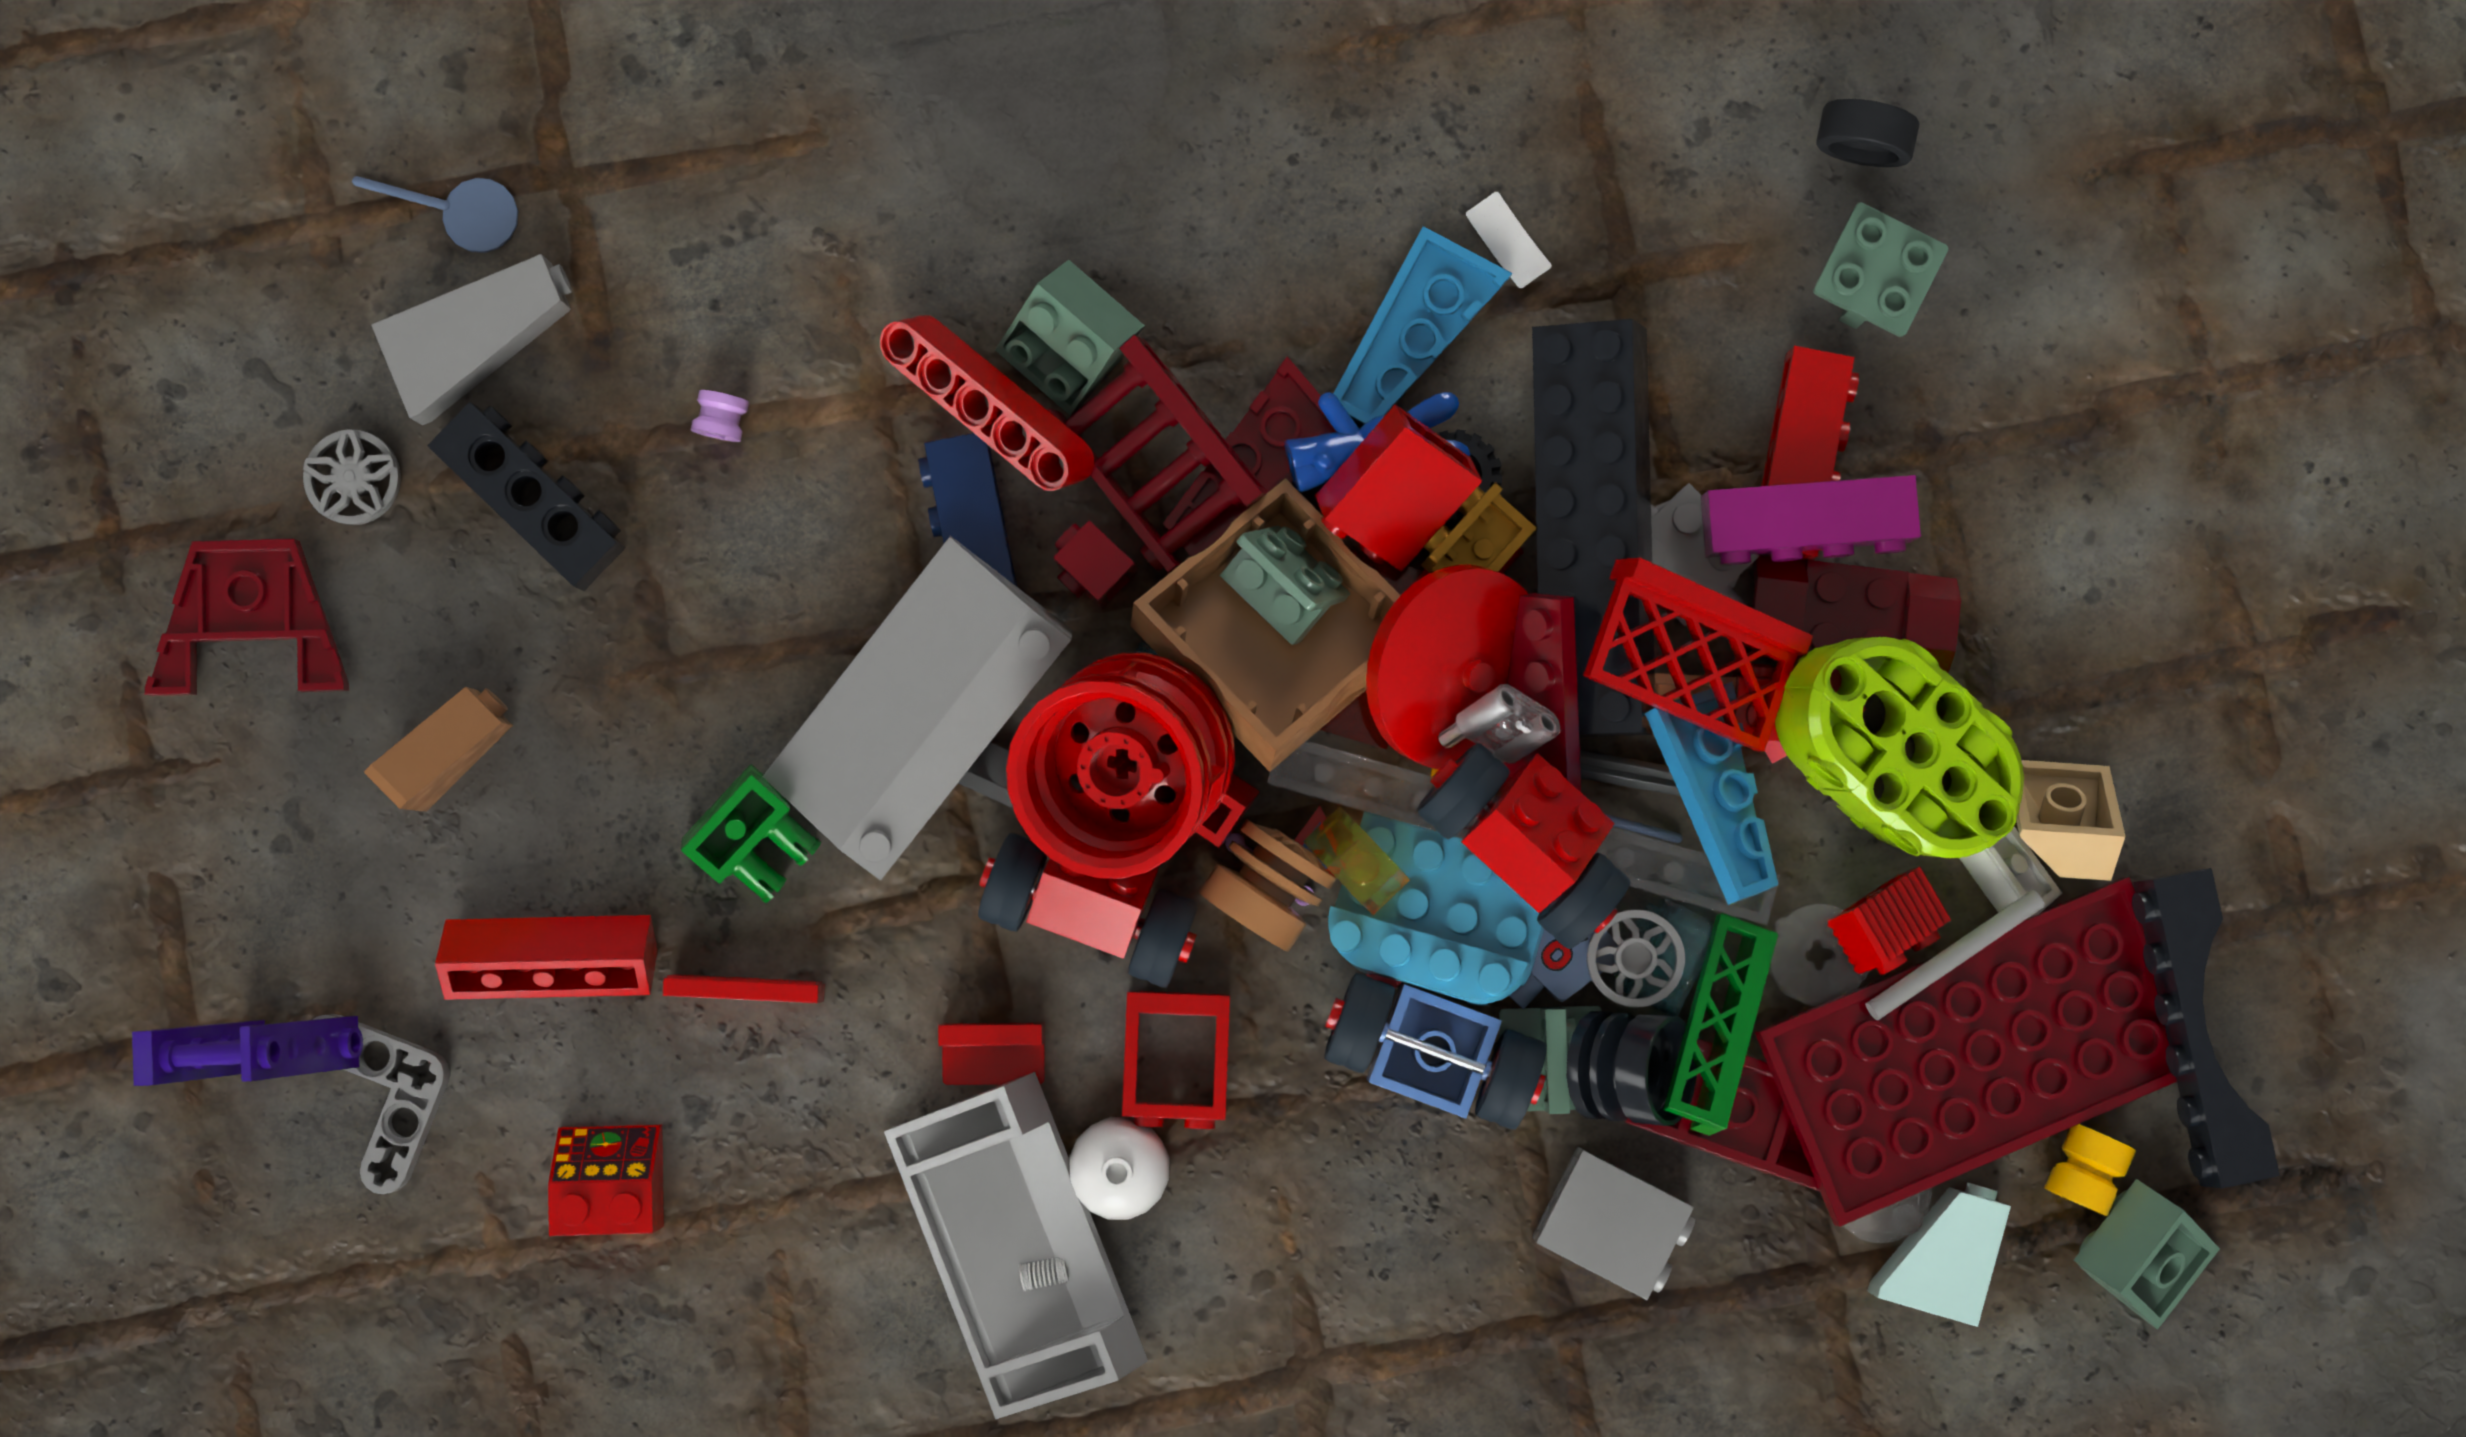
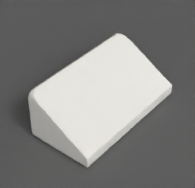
M2015 827L1990 848L1967 857L1959 858L1998 913L2031 890H2035L2042 897L2045 907L2030 916L2033 917L2042 912L2062 894L2030 847L2019 837V832Z

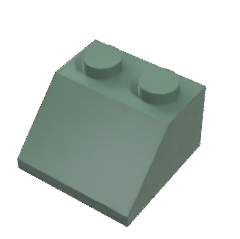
M2136 1179L2128 1190L2122 1192L2115 1199L2110 1214L2099 1228L2091 1232L2084 1239L2080 1252L2074 1261L2093 1280L2158 1330L2220 1248L2183 1209Z

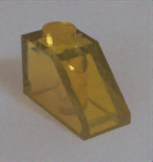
M1341 806L1303 841L1372 915L1380 910L1410 881L1406 874Z

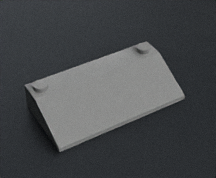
M950 536L762 777L839 850L881 881L1071 641L1073 630Z
M1035 1072L884 1131L995 1419L1118 1381L1148 1362L1091 1213L1077 1198L1072 1186L1069 1157ZM1052 1258H1053V1264H1054V1273H1055L1056 1285H1054L1053 1277H1052V1270H1051V1259H1052ZM1056 1258H1061L1065 1261L1068 1282L1058 1283ZM1047 1259L1049 1260V1272H1050V1278H1051V1283H1052L1051 1286L1049 1285L1048 1276H1047V1268H1046V1260H1047ZM1042 1260H1044V1270L1047 1287L1044 1286L1041 1263ZM1037 1261H1039L1042 1288L1038 1280ZM1033 1262H1035V1275H1036V1281H1037V1286H1038L1037 1289L1035 1288L1034 1279H1033V1271H1032V1263H1033ZM1026 1263L1028 1265L1030 1263L1033 1286L1031 1290H1023L1019 1272L1020 1264Z

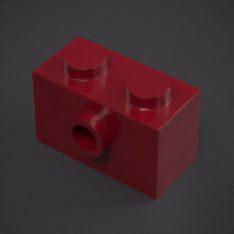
M1090 520L1082 528L1076 523L1073 524L1054 545L1058 549V553L1053 558L1059 569L1062 570L1057 579L1077 598H1080L1085 592L1102 610L1138 574L1135 563Z

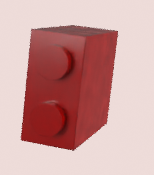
M1395 404L1315 496L1323 514L1321 521L1330 532L1341 539H1344L1347 535L1360 543L1359 547L1375 563L1382 565L1386 561L1402 572L1480 485L1482 479L1468 455Z

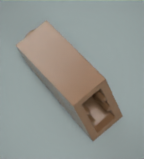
M464 687L373 762L364 773L399 809L427 812L513 726L503 716L508 708L487 688L480 693L476 689Z

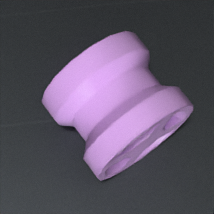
M699 390L697 401L701 409L699 416L692 421L691 431L720 440L741 442L743 431L739 427L741 416L748 411L749 401L721 392Z

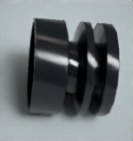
M1590 1011L1580 1019L1572 1034L1567 1054L1566 1078L1569 1095L1576 1111L1587 1119L1624 1121L1629 1118L1632 1122L1640 1124L1675 1125L1683 1117L1663 1109L1687 1023L1677 1016L1647 1014L1634 1017L1631 1013ZM1693 1059L1689 1072L1697 1068ZM1697 1075L1686 1080L1681 1098L1682 1102L1691 1103Z

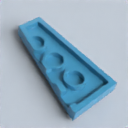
M1423 226L1333 393L1337 396L1353 421L1365 425L1375 417L1386 415L1510 279L1512 273Z
M1733 682L1724 684L1729 701L1737 699ZM1712 689L1692 695L1697 711L1702 714H1706L1719 707ZM1680 699L1675 700V702L1682 704ZM1656 707L1646 712V718L1727 904L1730 905L1777 886L1778 880L1764 820L1757 818L1753 797L1758 792L1754 774L1746 772L1741 750L1743 745ZM1723 716L1716 718V720L1725 723ZM1738 723L1740 729L1744 731L1742 723Z

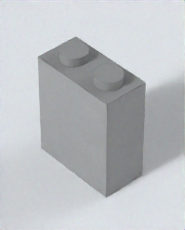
M1577 1146L1531 1238L1537 1244L1648 1300L1652 1290L1659 1293L1669 1278L1672 1265L1667 1263L1675 1245L1677 1244L1682 1247L1693 1230L1695 1219L1690 1215L1694 1207Z

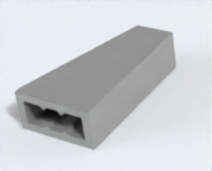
M539 254L371 324L410 419L422 426L435 420L571 310L565 295L571 293L572 288L560 264L553 266L549 260L542 254Z

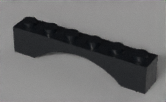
M2212 868L2190 870L2133 882L2135 893L2132 897V907L2136 919L2143 925L2146 944L2143 948L2144 962L2148 971L2154 975L2158 994L2154 1000L2155 1012L2160 1023L2165 1025L2169 1046L2166 1048V1062L2172 1075L2176 1076L2180 1097L2177 1100V1112L2180 1121L2188 1130L2191 1149L2188 1152L2190 1169L2199 1180L2200 1186L2220 1189L2280 1176L2269 1124L2251 1110L2230 1085L2215 1057L2207 1032L2203 1004L2205 968L2212 941L2223 920Z

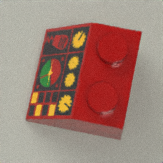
M662 1124L559 1127L548 1181L549 1236L649 1234L663 1228Z

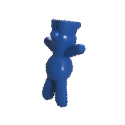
M1331 392L1322 394L1318 400V405L1336 432L1324 433L1314 437L1287 439L1284 442L1292 482L1298 492H1304L1326 484L1385 415L1373 418L1359 429L1335 394ZM1441 392L1425 399L1407 411V413L1428 428H1431L1450 419L1457 411L1459 401L1453 393ZM1446 440L1470 457V451L1466 445L1456 440Z

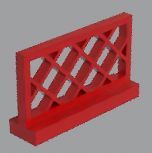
M1643 558L1616 559L1609 578L1615 581L1616 584L1583 676L1752 750L1764 752L1783 699L1786 682L1793 670L1797 655H1807L1813 635ZM1629 595L1642 601L1649 621L1629 630L1623 614ZM1658 608L1667 612L1660 615ZM1678 616L1685 619L1693 640L1673 649L1663 623ZM1701 627L1709 630L1710 632L1703 634ZM1653 629L1663 655L1643 664L1633 638ZM1616 630H1617V632H1618L1619 635L1616 636V637H1614V635H1615V633H1616ZM1723 636L1729 640L1736 659L1717 668L1707 642ZM1622 643L1632 670L1620 676H1615L1604 671L1603 667L1609 650ZM1744 646L1752 649L1753 651L1746 653ZM1696 648L1706 674L1686 683L1677 657ZM1765 655L1778 662L1771 682L1759 687L1750 661ZM1666 663L1676 689L1659 695L1654 693L1646 672ZM1739 667L1749 693L1730 702L1720 676ZM1636 677L1638 685L1629 682V680ZM1709 682L1719 707L1706 714H1702L1697 711L1690 691ZM1679 697L1682 704L1673 701V699ZM1750 701L1753 702L1758 715L1753 735L1740 729L1733 711ZM1723 716L1725 723L1716 720V718Z

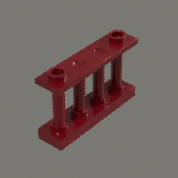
M1134 335L1119 348L1128 359L1123 364L1125 370L1068 419L1060 411L1051 408L1047 410L1082 438L1081 434L1137 386L1143 389L1148 384L1160 400L1154 404L1156 410L1101 457L1098 458L1093 452L1094 468L1090 476L1145 543L1140 548V551L1147 561L1159 572L1163 568L1167 572H1172L1182 563L1174 553L1231 504L1238 506L1243 502L1247 507H1251L1265 496L1268 491L1147 341ZM1180 423L1192 438L1186 443L1188 449L1129 497L1112 473L1167 426L1171 425L1174 428ZM1212 463L1223 477L1217 483L1220 488L1161 537L1143 513L1200 464L1206 467Z

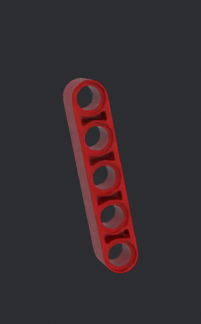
M930 315L915 316L889 323L882 330L880 348L886 360L1038 487L1046 491H1055L1084 481L1092 474L1094 455L1090 446L936 318ZM948 366H949V368H950V370H951V376H950L949 371H948ZM985 396L988 400L989 408L986 405ZM1022 427L1026 432V439L1022 433ZM1059 457L1063 461L1064 470L1060 466Z

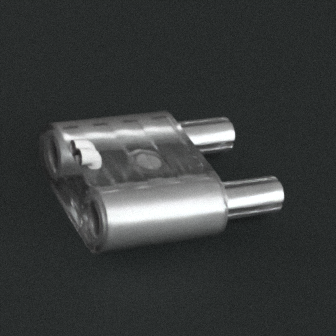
M1501 684L1459 712L1456 716V723L1439 734V741L1445 748H1451L1467 738L1476 744L1480 743L1485 746L1502 763L1508 762L1512 764L1559 735L1560 723L1555 714L1510 685Z

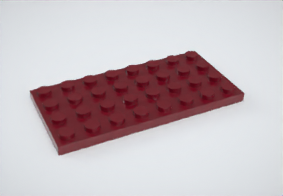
M2130 877L2120 878L2027 918L1878 1021L1872 1017L1865 1004L1930 959L1755 1032L1834 1226L1841 1227L2177 1082L2176 1076L2172 1075L2166 1062V1048L2169 1046L2165 1025L2160 1023L2155 1012L2154 1000L2158 994L2154 975L2148 971L2144 962L2143 948L2146 944L2143 925L2136 919L2133 911L2132 897L2135 889Z

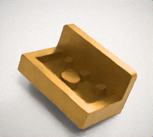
M1496 482L1486 493L1477 487L1457 509L1464 515L1460 522L1452 530L1444 524L1426 543L1424 548L1431 554L1421 566L1429 573L1444 567L1465 564L1477 565L1498 572L1536 530V527L1499 494L1503 488Z

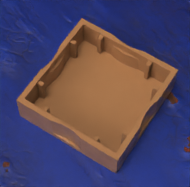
M1286 478L1236 518L1214 544L1204 551L1187 558L1133 603L1130 625L1160 657L1171 659L1193 671L1212 689L1226 711L1233 734L1269 772L1366 690L1367 663L1374 637L1386 613L1401 596L1376 570L1358 559L1341 538L1334 535L1324 526L1321 521L1322 515ZM1273 526H1285L1294 530L1306 542L1305 550L1318 562H1326L1336 569L1343 578L1341 584L1350 592V595L1344 602L1331 605L1298 644L1291 645L1219 576L1242 549L1236 541L1245 532Z

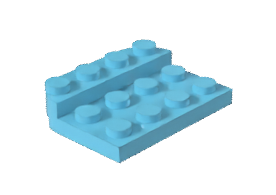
M1364 813L1335 907L1330 906L1328 927L1330 940L1338 952L1352 966L1368 975H1371V973L1465 1000L1468 1004L1486 1006L1488 1003L1506 998L1521 985L1524 986L1531 974L1544 932V928L1537 921L1539 913L1461 843L1462 839L1455 837L1446 839L1437 832Z

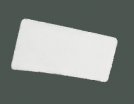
M1494 192L1466 212L1467 218L1500 265L1512 273L1510 278L1519 288L1525 287L1552 267L1551 263L1514 216L1499 192Z

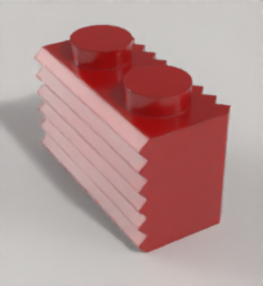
M1921 866L1894 876L1829 919L1827 926L1833 929V935L1838 938V944L1843 947V953L1849 956L1848 962L1854 965V972L1861 974L1876 968L1879 974L1883 975L1907 961L1904 951L1912 948L1916 952L1939 940L1941 936L1937 931L1938 928L1951 921V918Z

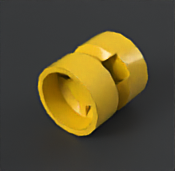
M2080 1124L2075 1125L2069 1129L2062 1145V1150L2068 1157L2067 1162L2056 1163L2044 1188L2108 1217L2118 1191L2112 1180L2113 1178L2126 1176L2136 1150Z

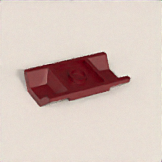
M1761 555L1753 562L1755 586L1752 608L1813 635L1808 652L1824 645L1836 644L1853 638L1889 637L1899 640L1907 639L1927 650L1937 660L1939 667L1949 673L1956 653L1961 609V597L1956 578L1814 560L1773 562L1771 557ZM1744 646L1746 653L1753 651L1752 649ZM1762 655V656L1758 657V658L1772 659V658H1770V657H1768V656H1765V655ZM1797 655L1796 661L1803 655Z
M1697 1039V1045L1708 1063L1713 1043ZM1746 1055L1727 1129L1708 1136L1690 1129L1692 1120L1684 1117L1675 1125L1668 1126L1634 1123L1629 1118L1624 1120L1627 1124L1670 1138L1675 1142L1820 1191L1770 1068L1766 1062ZM1700 1073L1697 1074L1694 1094L1690 1103L1693 1106L1697 1105L1703 1083Z

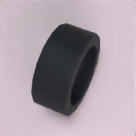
M1837 99L1827 102L1823 108L1816 145L1820 151L1845 162L1873 167H1899L1907 165L1913 158L1920 123L1912 113L1891 104L1864 99Z

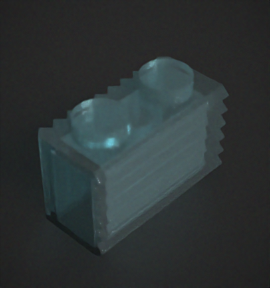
M1660 898L1657 906L1648 903L1644 910L1663 917L1675 928L1683 943L1685 966L1676 988L1666 998L1649 1006L1668 1016H1678L1703 966L1714 922L1667 898ZM1640 918L1637 924L1639 932L1643 933V935L1645 931L1659 926L1643 918ZM1664 931L1652 936L1649 942L1656 948L1667 933ZM1671 941L1666 951L1657 955V959L1665 960L1671 969L1674 970L1675 950ZM1656 966L1651 973L1654 978L1665 981L1670 979L1659 966ZM1614 972L1613 976L1617 977L1620 972ZM1626 977L1623 980L1624 994L1628 995L1634 985V979ZM1642 978L1643 987L1635 999L1651 996L1661 990L1662 987L1649 984L1645 978Z

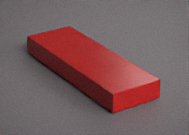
M686 974L667 975L663 980V996L821 1003L824 1002L825 984H822V981Z

